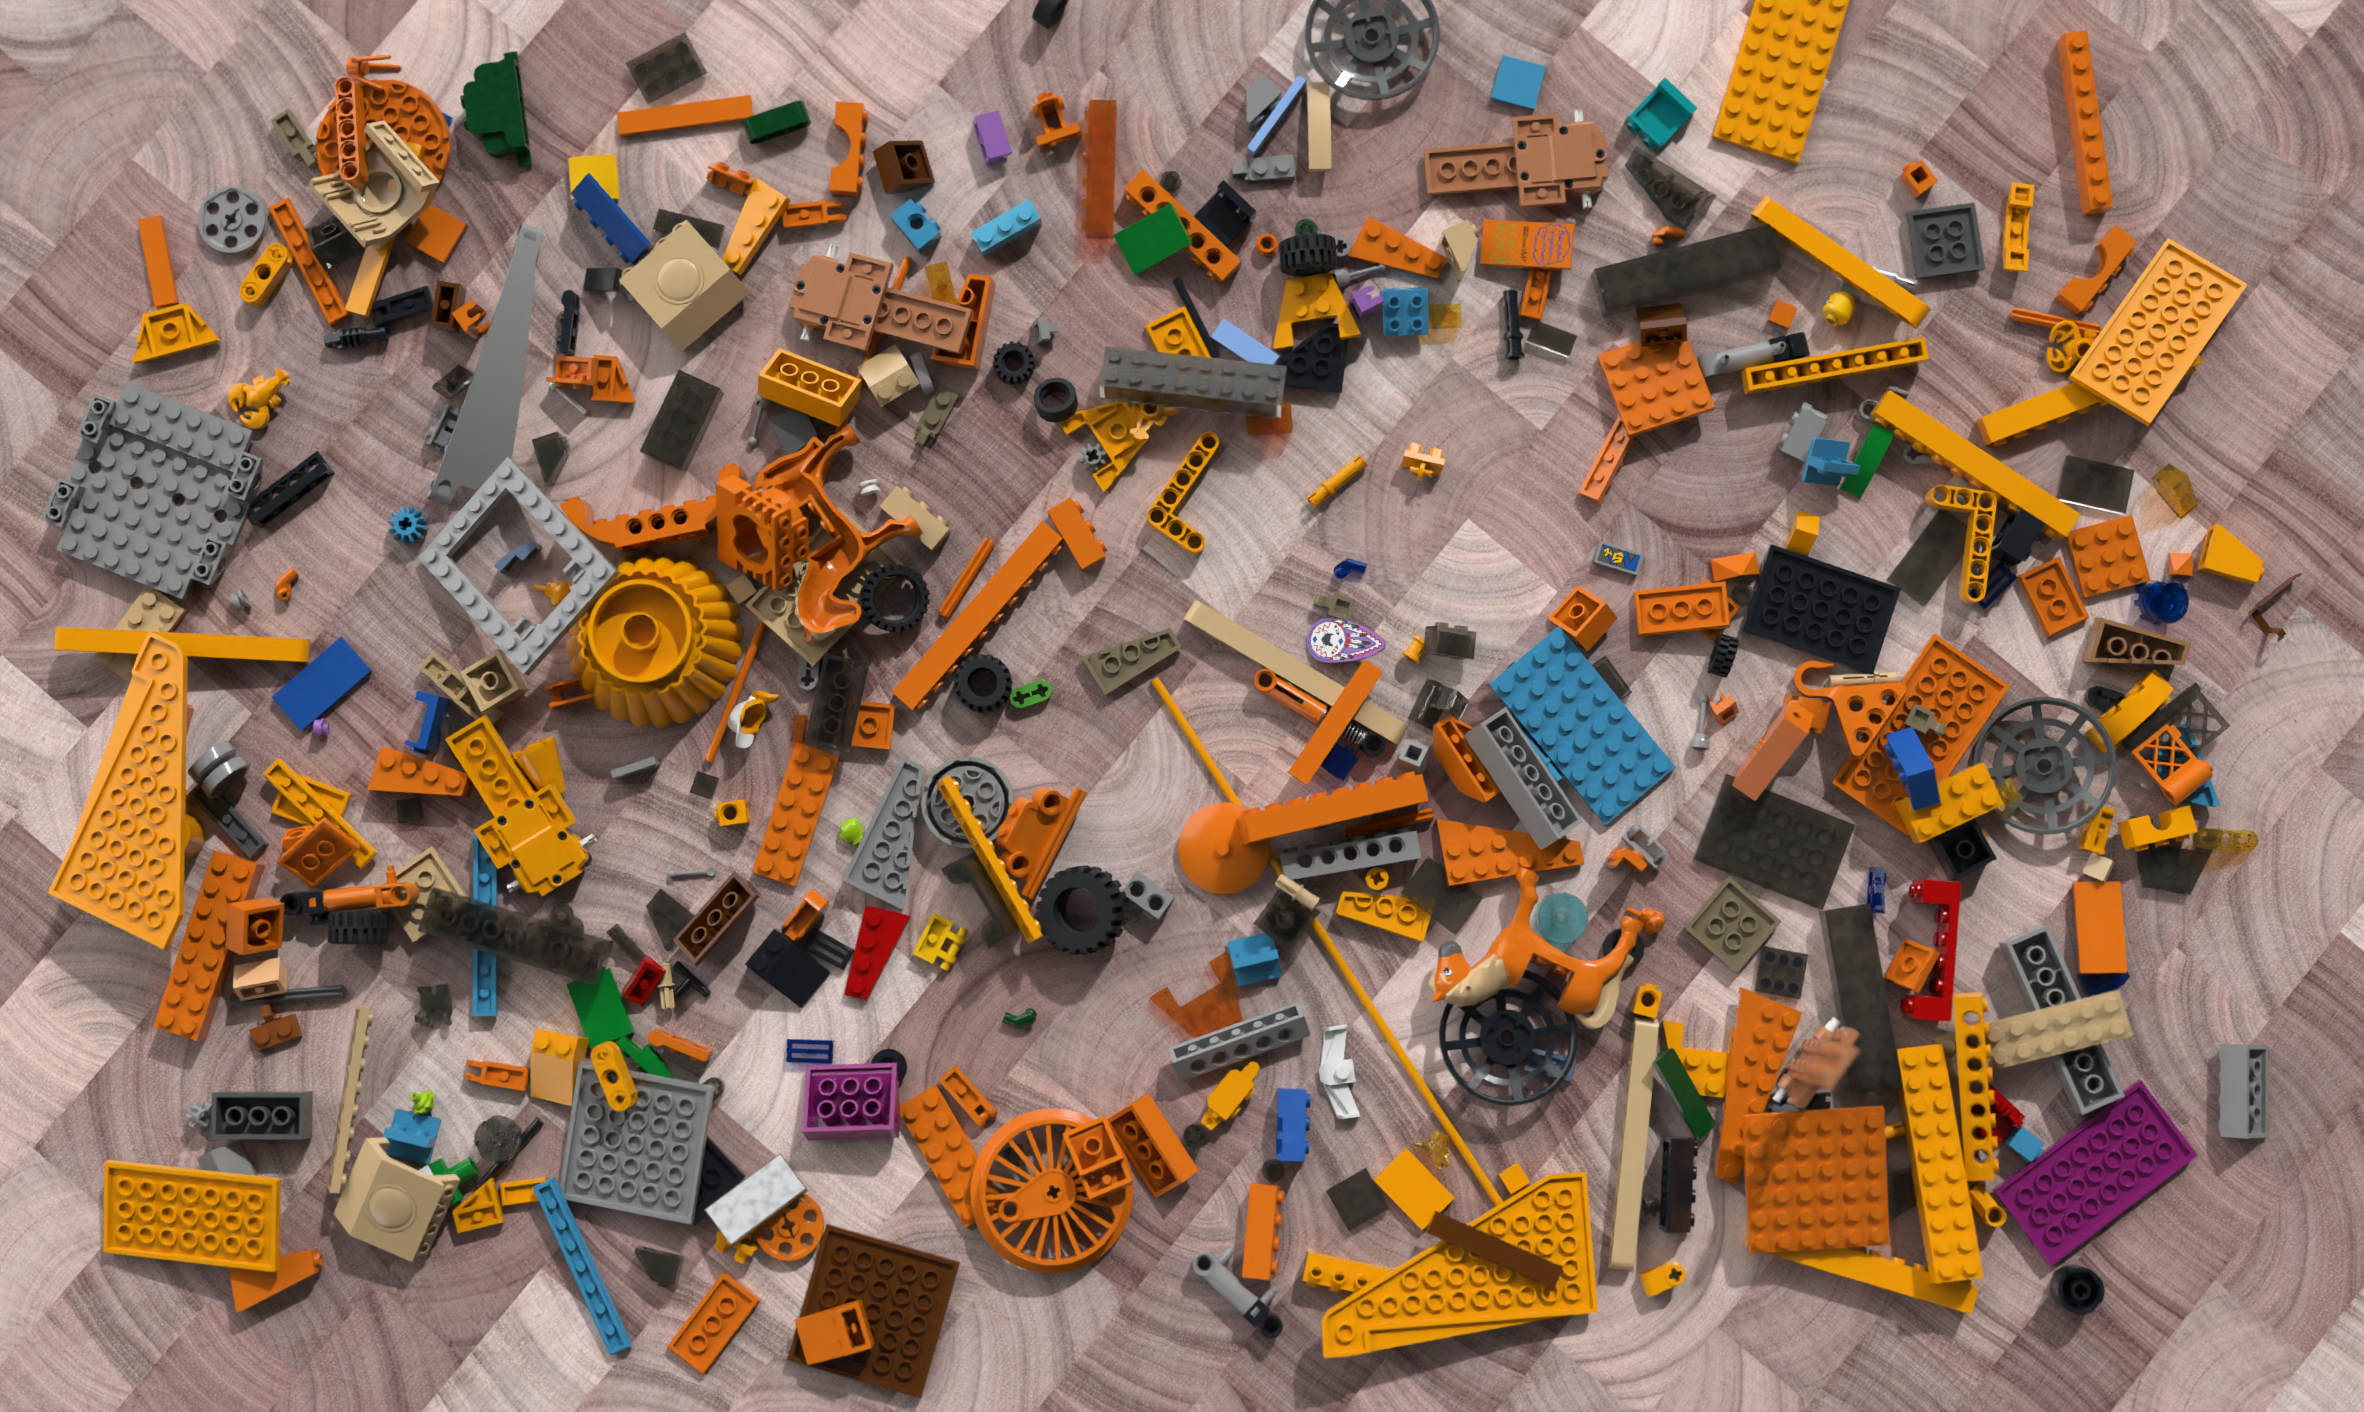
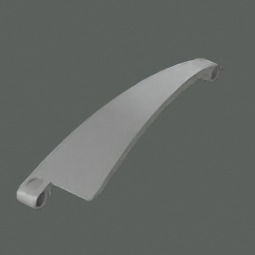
M521 223L518 228L514 252L461 411L440 468L427 494V498L449 506L459 485L478 491L507 457L512 459L527 355L536 259L544 231Z

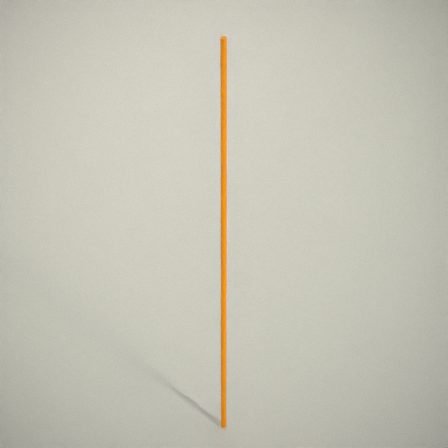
M1159 677L1152 680V685L1229 802L1243 806ZM1270 848L1268 861L1279 877L1282 874L1281 863ZM1294 899L1493 1204L1497 1206L1502 1203L1501 1197L1314 913Z

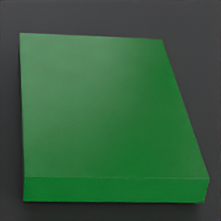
M1173 203L1162 207L1113 235L1134 275L1193 244Z
M611 968L566 984L586 1038H589L588 1045L590 1049L604 1042H611L635 1032Z

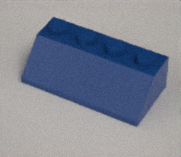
M590 173L571 192V195L574 197L571 202L580 212L584 209L590 215L586 219L595 229L600 227L605 232L602 237L610 246L615 244L620 249L617 254L625 263L630 261L634 265L642 254L654 248Z

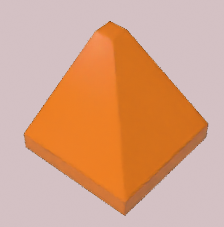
M2169 553L2168 576H2192L2193 554Z

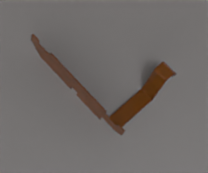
M2302 573L2288 578L2274 589L2273 593L2268 594L2259 601L2256 607L2248 613L2252 615L2264 633L2277 634L2278 642L2284 638L2286 632L2282 628L2269 627L2257 608L2263 606L2292 583L2296 577L2301 576Z

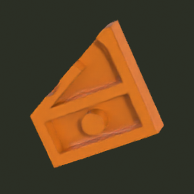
M594 355V358L598 359L596 386H591L590 400L636 404L619 358L617 356Z

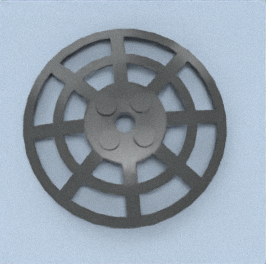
M1313 0L1305 24L1306 50L1316 72L1336 91L1360 100L1375 101L1389 99L1410 90L1429 71L1435 60L1440 39L1439 19L1431 0H1421L1428 12L1429 18L1416 22L1408 6L1401 0H1386L1388 4L1383 11L1370 9L1368 0H1359L1361 11L1356 13L1351 19L1341 13V11L1347 5L1357 0H1342L1336 7H1333L1325 0ZM1396 7L1404 13L1409 24L1397 27L1396 22L1391 17ZM1320 8L1329 15L1325 27V42L1312 43V24L1315 13ZM1335 20L1346 27L1344 39H1331ZM1432 27V46L1425 63L1414 57L1418 47V31ZM1367 32H1375L1378 35V39L1374 42L1368 41L1365 37ZM1412 33L1411 47L1408 54L1396 48L1399 36ZM1347 48L1348 52L1353 56L1347 67L1338 59L1334 50ZM1314 52H1328L1333 64L1342 72L1336 82L1330 79L1322 70ZM1390 56L1402 61L1397 68L1389 73H1384L1382 62ZM1361 62L1373 64L1376 76L1357 74L1355 70ZM1408 65L1420 70L1417 76L1408 84L1397 90L1389 91L1387 80L1399 75ZM1350 78L1361 82H1378L1381 94H1360L1343 87Z
M2034 697L2021 700L1999 712L1987 724L1979 737L1975 748L1973 765L1981 763L1982 750L1990 733H1993L2002 740L1996 753L1995 768H1987L1991 777L1997 778L2002 792L2010 802L2003 811L1999 808L1991 811L2000 820L2013 828L2039 835L2067 832L2092 819L2110 797L2117 772L2113 743L2100 721L2088 710L2076 703L2053 697ZM2041 704L2062 706L2075 711L2079 716L2071 725L2057 719L2042 718ZM2031 706L2033 720L2019 724L2009 733L1997 726L2003 718L2012 712ZM2087 720L2101 735L2106 745V754L2093 755L2088 741L2079 732ZM2044 725L2056 726L2064 729L2066 732L2058 742L2052 739H2045ZM2034 727L2036 740L2031 741L2024 746L2014 738L2023 730ZM2073 737L2082 745L2086 756L2071 757L2066 746ZM2009 745L2019 753L2016 765L2002 767L2003 754ZM2043 759L2050 761L2052 765L2051 770L2047 773L2040 772L2037 767L2038 762ZM2109 763L2108 781L2102 796L2098 800L2087 792L2094 777L2095 764ZM2087 766V775L2082 787L2070 780L2073 767ZM2018 775L2023 786L2016 795L2007 787L2003 776ZM2066 787L2075 794L2067 802L2055 806L2053 792ZM2030 791L2044 794L2045 807L2032 806L2023 802V800ZM2081 799L2093 807L2078 820L2058 826L2057 812L2072 807ZM2018 807L2032 813L2047 814L2048 828L2027 826L2013 820L2010 816Z

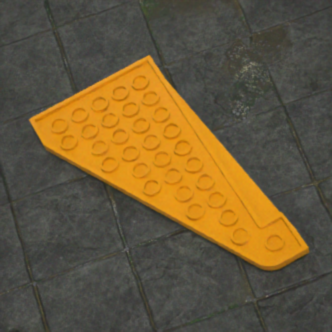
M149 631L131 672L133 674L72 842L48 893L153 945L168 950L184 916L188 659L184 648L180 644Z
M1586 1172L1548 1174L1467 1224L1562 1266L1563 1269L1555 1289L1444 1240H1440L1326 1311L1321 1320L1323 1358L1352 1356L1567 1315L1598 1313Z

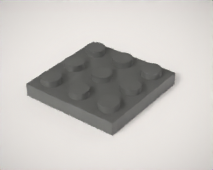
M1975 202L1909 211L1906 213L1916 280L1983 271L1985 269Z

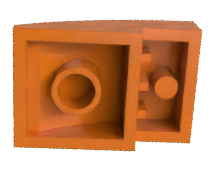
M1102 1116L1062 1134L1090 1203L1133 1184L1106 1116Z

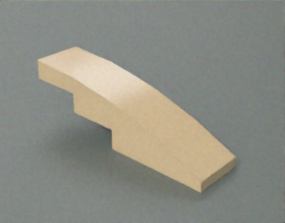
M1307 82L1309 172H1331L1330 85L1326 82Z
M434 650L418 666L424 674L433 680L440 689L475 720L487 715L493 725L503 715V712L498 707L481 712L462 675Z

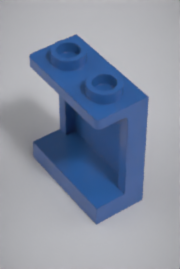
M417 691L415 700L428 703L418 742L405 740L404 745L410 746L409 751L429 755L430 751H438L451 699Z

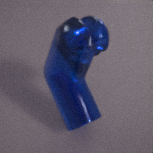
M1347 558L1335 566L1334 575L1338 579H1344L1352 571L1364 574L1367 563Z

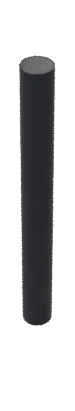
M1181 278L1174 279L1172 282L1212 360L1219 359L1220 355Z
M536 1117L475 1184L474 1188L477 1190L490 1178H494L544 1122Z

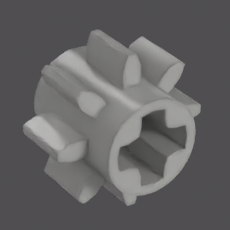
M1088 443L1086 451L1080 449V453L1084 455V458H1081L1079 462L1087 464L1086 471L1093 467L1097 472L1100 464L1106 465L1102 457L1106 456L1107 453L1106 451H1099L1100 444L1095 448L1091 447V444ZM1096 453L1098 460L1094 459L1092 462H1089L1088 454L1093 455Z
M198 1100L197 1105L188 1106V1112L184 1116L190 1120L188 1126L204 1131V1127L211 1126V1104H205Z

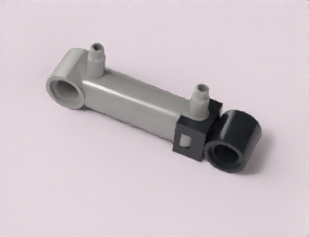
M1799 332L1788 336L1772 338L1762 343L1721 352L1705 353L1697 356V360L1704 379H1711L1749 367L1804 358L1809 356L1810 352L1805 332Z
M1232 1247L1224 1251L1218 1259L1209 1251L1203 1250L1196 1253L1193 1258V1269L1197 1274L1204 1278L1254 1327L1259 1323L1260 1331L1265 1337L1276 1338L1280 1335L1283 1328L1281 1318L1278 1314L1269 1312L1270 1307L1268 1306V1303L1278 1292L1275 1287H1272L1260 1298L1224 1266L1235 1253ZM1200 1258H1208L1211 1261L1210 1267L1201 1269L1197 1264ZM1272 1319L1277 1322L1275 1330L1268 1331L1264 1327L1267 1320Z

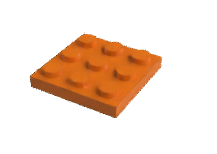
M2132 515L2071 530L2068 536L2065 537L2082 598L2151 580Z

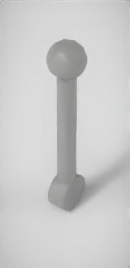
M710 867L707 870L677 872L670 870L668 877L673 879L676 876L704 874L714 876L716 869Z

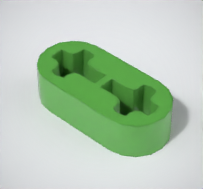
M1043 680L1027 684L1011 692L1010 702L1018 709L1044 702L1051 697L1052 687ZM1039 685H1042L1044 688L1048 687L1045 697H1041L1040 694L1033 696L1032 692L1039 690ZM1021 692L1022 695L1030 694V697L1025 698L1024 704L1020 705L1018 701L1014 702V698L1017 697L1016 693Z

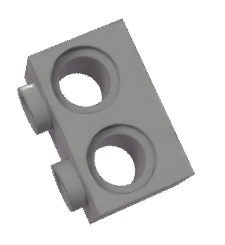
M1139 871L1135 872L1122 890V892L1125 891L1127 896L1123 900L1132 907L1135 904L1142 907L1141 913L1150 920H1153L1154 917L1159 920L1174 899V896ZM1141 884L1143 886L1144 892L1140 897H1134L1131 894L1130 889L1132 885ZM1159 897L1162 900L1163 905L1159 910H1152L1150 908L1149 901L1151 898Z

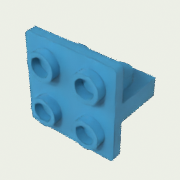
M1814 437L1811 442L1802 481L1838 486L1841 477H1848V474L1858 475L1860 466L1846 460L1850 442Z
M1272 932L1228 942L1238 986L1282 976L1279 956Z
M396 1109L391 1127L385 1128L383 1137L388 1138L390 1142L386 1154L429 1164L441 1119L423 1114L415 1115L411 1111Z

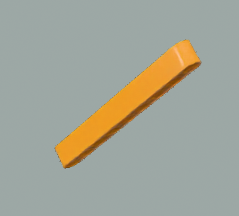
M1764 196L1750 214L1761 225L1911 327L1918 328L1930 312L1931 308L1923 301L1773 199Z

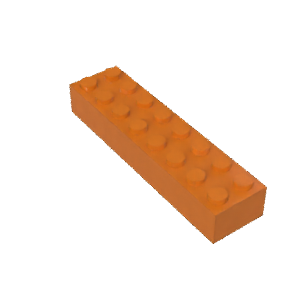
M1415 771L1396 776L1397 780H1393V777L1390 776L1375 781V785H1371L1369 781L1353 786V790H1349L1348 786L1331 791V795H1327L1326 791L1309 796V800L1306 801L1304 797H1299L1286 801L1287 805L1282 806V802H1277L1264 806L1265 810L1260 811L1259 807L1242 811L1243 815L1237 818L1243 845L1427 802L1429 800L1423 775H1415Z
M213 850L153 1027L196 1041L206 1040L236 953L226 948L228 904L254 899L265 864L224 851Z

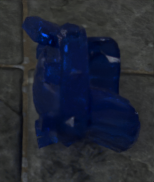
M2155 580L2147 585L2141 583L2135 586V592L2139 594L2138 600H2134V606L2139 607L2142 613L2139 617L2142 620H2151L2153 624H2159L2160 622L2172 624L2181 620L2187 613L2189 595H2187L2188 592L2182 583L2178 581L2166 583Z

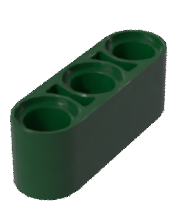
M795 101L744 119L742 123L749 143L757 144L809 126L811 121L804 101Z

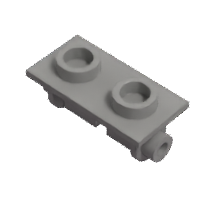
M445 403L444 407L440 405L435 414L437 421L434 427L430 426L424 437L427 439L425 444L430 445L431 442H434L433 447L442 451L443 447L445 448L452 433L445 430L446 426L454 429L461 411L456 407H453L452 410L448 409L449 403Z
M1634 823L1628 828L1621 839L1630 848L1640 852L1645 857L1644 861L1656 869L1661 861L1668 857L1667 849L1656 839L1649 843L1648 840L1651 838V835L1641 825L1638 826Z

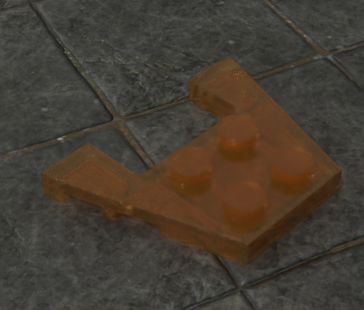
M1227 951L1209 961L1220 980V984L1183 1006H1179L1169 988L1166 987L1150 997L1158 1007L1194 1038L1243 1021Z

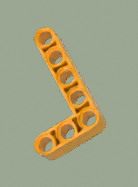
M1205 432L1199 437L1147 513L1148 524L1153 529L1192 555H1197L1203 551L1205 539L1201 533L1173 514L1218 451L1219 438L1213 432ZM1207 438L1215 441V446L1211 449L1205 448L1202 444ZM1193 457H1199L1203 463L1199 467H1193L1190 464V460ZM1181 475L1187 476L1190 480L1185 486L1177 483V478ZM1167 494H1173L1177 500L1174 504H1167L1164 501V497ZM1153 513H1161L1164 519L1160 523L1153 522L1151 520ZM1173 525H1179L1183 531L1180 535L1174 536L1170 533V528ZM1198 538L1201 541V546L1193 549L1188 545L1189 540Z
M1937 485L1926 493L1925 501L1928 506L1935 509L1969 513L1959 597L1964 603L1973 604L1982 600L1986 594L1997 499L1993 493L1988 491ZM1935 491L1941 493L1942 502L1934 498ZM1957 495L1964 497V505H1960L1957 502ZM1980 498H1984L1987 501V508L1980 506ZM1977 520L1984 523V531L1977 528ZM1975 542L1981 545V553H1977L1974 550ZM1972 565L1978 567V576L1974 575L1971 572ZM1970 587L1976 590V598L1969 596L1968 589Z

